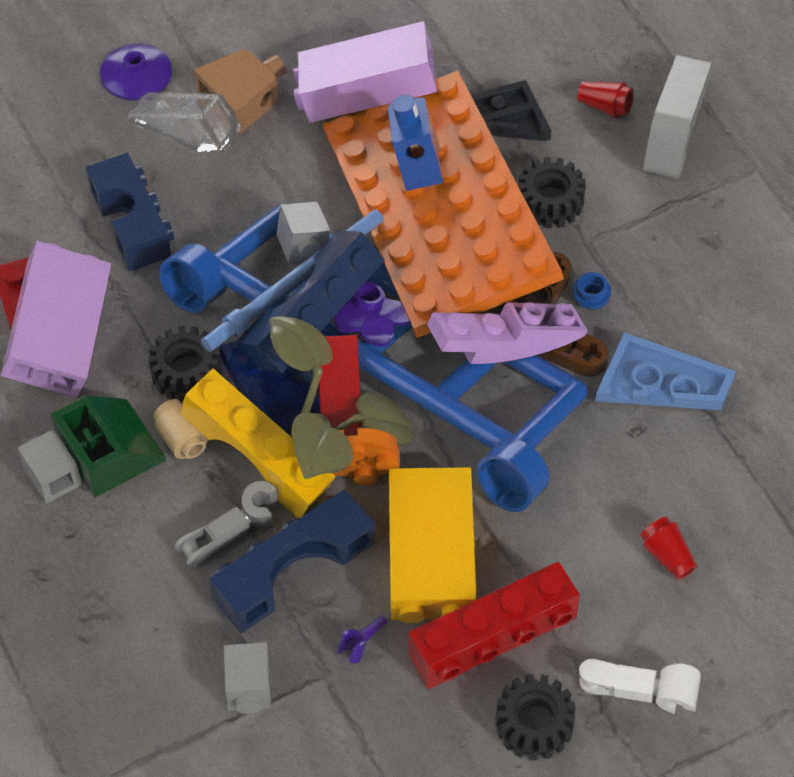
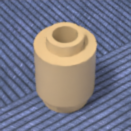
M178 399L166 401L154 412L155 429L176 458L192 459L199 456L205 450L208 439L179 414L183 403Z

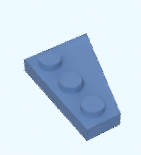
M624 332L596 392L595 401L722 410L734 382L736 371Z

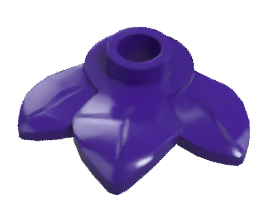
M365 282L335 315V326L340 333L359 331L364 341L379 347L386 346L393 340L394 325H407L411 323L402 302L386 298L384 290L372 282Z

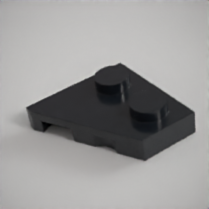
M526 80L471 94L492 136L539 141L551 140L552 130Z

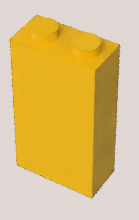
M471 467L389 469L391 620H401L410 624L419 623L423 620H435L476 600Z

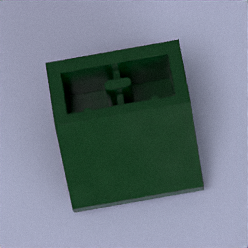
M86 395L50 413L55 432L77 463L79 475L94 498L166 461L164 453L127 399Z

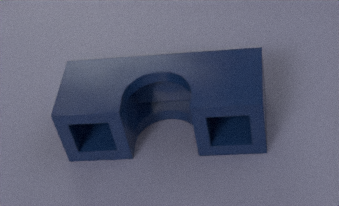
M128 152L86 166L90 191L102 216L104 217L116 212L129 213L122 218L112 221L115 243L128 271L130 272L169 258L171 256L169 241L174 240L173 230L168 219L161 220L158 214L161 212L156 194L154 191L147 192L145 188L147 186V179L140 164L134 166Z

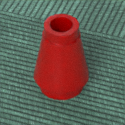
M582 81L578 89L577 99L580 103L618 118L620 115L628 116L634 101V89L627 87L625 82Z
M667 516L654 521L641 532L640 537L644 541L643 548L673 574L677 580L688 576L698 567L677 523H671Z

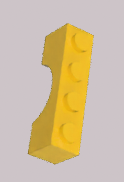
M212 368L185 395L179 414L207 439L224 441L245 455L259 470L265 481L277 488L278 501L294 516L303 517L327 494L336 476L333 473H326L304 479L295 453L293 438L215 369Z

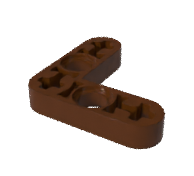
M553 252L562 270L564 280L529 293L544 295L547 301L542 304H556L569 283L571 262L562 253ZM529 294L516 298L511 303H527L526 297ZM586 334L583 338L557 349L538 354V356L579 375L595 377L605 370L608 350L604 342ZM572 345H576V349L573 348L572 354H570ZM590 353L596 355V357H592L589 361L583 359V357H587Z

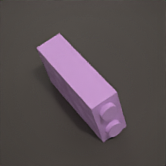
M424 21L298 52V67L293 69L295 82L298 87L294 89L296 105L299 111L305 110L309 123L390 104L401 95H410L414 98L437 92L433 49Z
M36 241L27 261L0 376L75 398L78 397L88 377L112 263L99 260L92 255H83L63 249L56 244Z

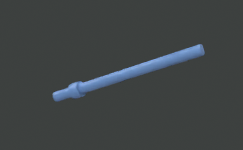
M374 209L346 231L362 232L366 235L384 221L383 216L378 210ZM317 253L241 310L234 309L223 317L222 324L201 339L203 347L207 351L212 352L231 336L238 337L249 329L251 321L311 277L316 265L313 257Z

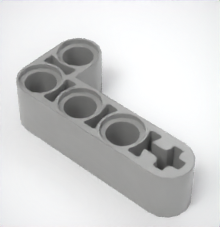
M676 55L652 120L643 166L644 172L680 180L689 139L709 82L712 68L711 61Z

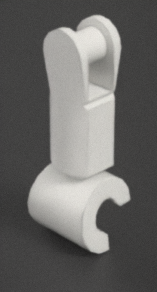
M597 659L585 660L580 665L579 686L585 693L606 696L614 695V697L652 703L654 695L656 696V704L668 712L675 714L676 704L681 705L686 710L694 712L696 710L701 675L695 667L690 665H668L661 670L659 679L656 678V670L616 665Z

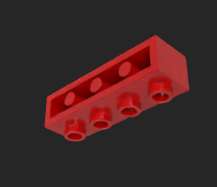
M557 561L408 632V656L429 690L576 619L580 593L560 562Z

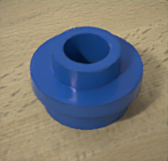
M588 272L576 280L573 285L572 296L574 301L583 308L599 309L609 302L611 287L603 275Z

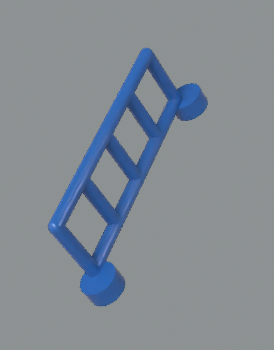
M280 205L270 210L214 253L199 244H187L163 261L159 269V278L169 299L184 311L198 313L221 297L227 287L249 301H253L269 289L270 285L240 268L237 264L276 235ZM331 232L329 240L334 236ZM382 263L367 281L379 285L385 292L399 300L387 270ZM309 278L266 311H271L292 298L306 284ZM331 322L321 331L324 336L350 335L349 333H340ZM411 324L394 325L393 340L390 344L383 347L368 344L363 339L361 341L357 339L360 369L492 449L479 461L476 468L478 484L482 492L492 503L507 511H523L546 489L549 483V471L544 459L535 448L586 398L588 390L582 381L538 355L504 362L556 393L513 434L458 400L497 363L470 364L468 359H466L438 386H434L382 354L412 328Z

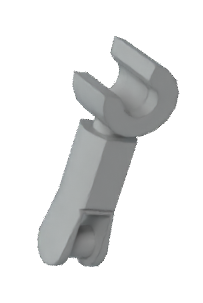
M256 481L249 484L242 494L241 510L234 506L206 525L181 537L176 542L175 548L178 552L185 553L188 558L187 565L190 568L200 566L219 550L249 532L250 526L259 530L273 527L272 515L267 508H273L278 505L277 488L266 481ZM207 538L210 543L201 548L198 543Z

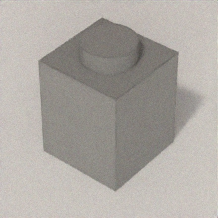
M318 202L280 205L276 235L288 264L305 262L321 250L329 241L330 228Z
M54 429L43 435H36L30 438L24 445L18 447L23 469L46 504L82 485L77 463Z
M267 642L224 645L225 693L228 711L253 714L261 709L271 708L270 664Z

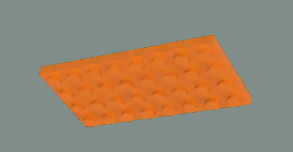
M458 70L436 79L437 92L414 97H422L426 100L435 129L443 183L406 191L391 137L387 109L390 104L349 113L322 124L362 217L374 209L378 210L383 216L384 221L370 231V235L379 254L385 260L383 264L399 300L404 306L416 338L431 333L427 323L432 313L458 312L479 314L564 280L562 270ZM414 144L410 146L413 153L412 158L420 157L424 153L421 145Z

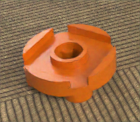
M358 428V435L346 436L353 450V461L346 469L334 472L333 474L335 476L353 478L354 483L358 485H373L377 483L378 476L388 474L389 469L400 467V445L397 447V439L387 432L371 428Z

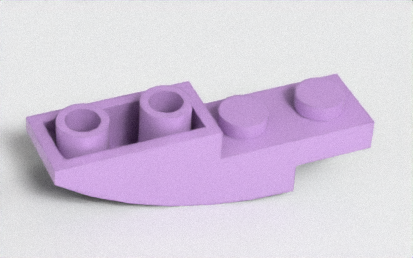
M506 302L501 314L432 313L427 323L442 352H464L470 364L506 362L542 354L583 338L588 331L572 304Z

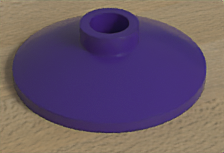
M130 44L114 50L104 59L100 69V77L105 89L115 97L131 101L144 100L159 94L166 88L172 77V66L168 56L160 49L147 44Z

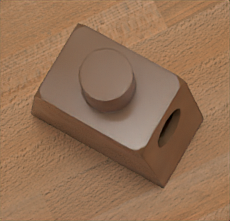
M242 49L194 70L197 95L239 135L277 103V78L286 74V67L277 55H273L261 63L249 50Z

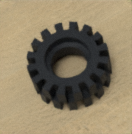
M544 157V164H541L538 159L532 161V168L526 165L523 168V174L520 173L518 179V187L537 224L540 225L541 221L546 222L545 228L551 229L553 222H557V226L560 228L565 226V219L571 224L575 221L576 215L580 216L582 207H584L586 181L585 178H582V171L580 169L574 171L575 164L570 161L564 166V159L558 157L556 163H551V157ZM553 187L560 189L565 195L558 198H548L540 195L537 191L542 188Z
M178 326L179 333L176 334L173 333L172 329L166 330V339L159 335L155 339L156 346L151 345L149 349L150 356H148L153 385L156 384V389L160 394L165 391L166 398L170 400L177 394L179 401L183 402L185 395L212 368L222 375L219 348H215L212 352L207 351L203 347L201 339L209 333L204 330L199 335L198 327L194 326L191 327L190 332L185 331V326ZM185 356L195 357L200 360L199 366L190 371H176L170 367L174 360Z
M527 674L524 683L518 677L512 680L511 688L507 685L502 690V697L498 698L496 711L497 735L499 739L504 738V747L508 751L514 746L516 748L515 755L520 758L523 757L524 752L530 753V760L537 761L538 753H543L545 759L552 758L553 750L555 749L560 753L564 750L565 742L569 743L572 737L576 716L575 702H570L571 693L568 689L563 692L561 691V682L555 679L552 685L548 684L549 676L541 674L540 682L534 681L533 674ZM527 705H540L550 711L552 722L548 727L541 730L529 729L520 722L519 712Z

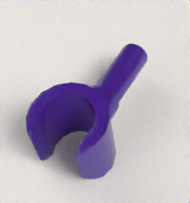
M380 615L360 631L355 629L345 630L342 634L337 654L344 650L352 651L349 662H360L367 641L388 623L387 618Z

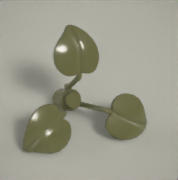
M276 316L267 321L270 325L272 344L280 358L287 365L297 370H313V378L303 409L294 419L292 434L290 435L293 438L295 453L304 479L321 474L339 472L351 464L353 461L351 444L339 430H345L355 423H362V428L377 429L393 435L397 439V447L399 445H407L414 440L416 433H414V428L405 413L394 401L383 394L369 392L361 395L356 402V407L360 414H354L334 428H332L331 422L324 415L309 413L323 372L320 365H327L332 361V349L324 335L314 326L303 320L287 316Z

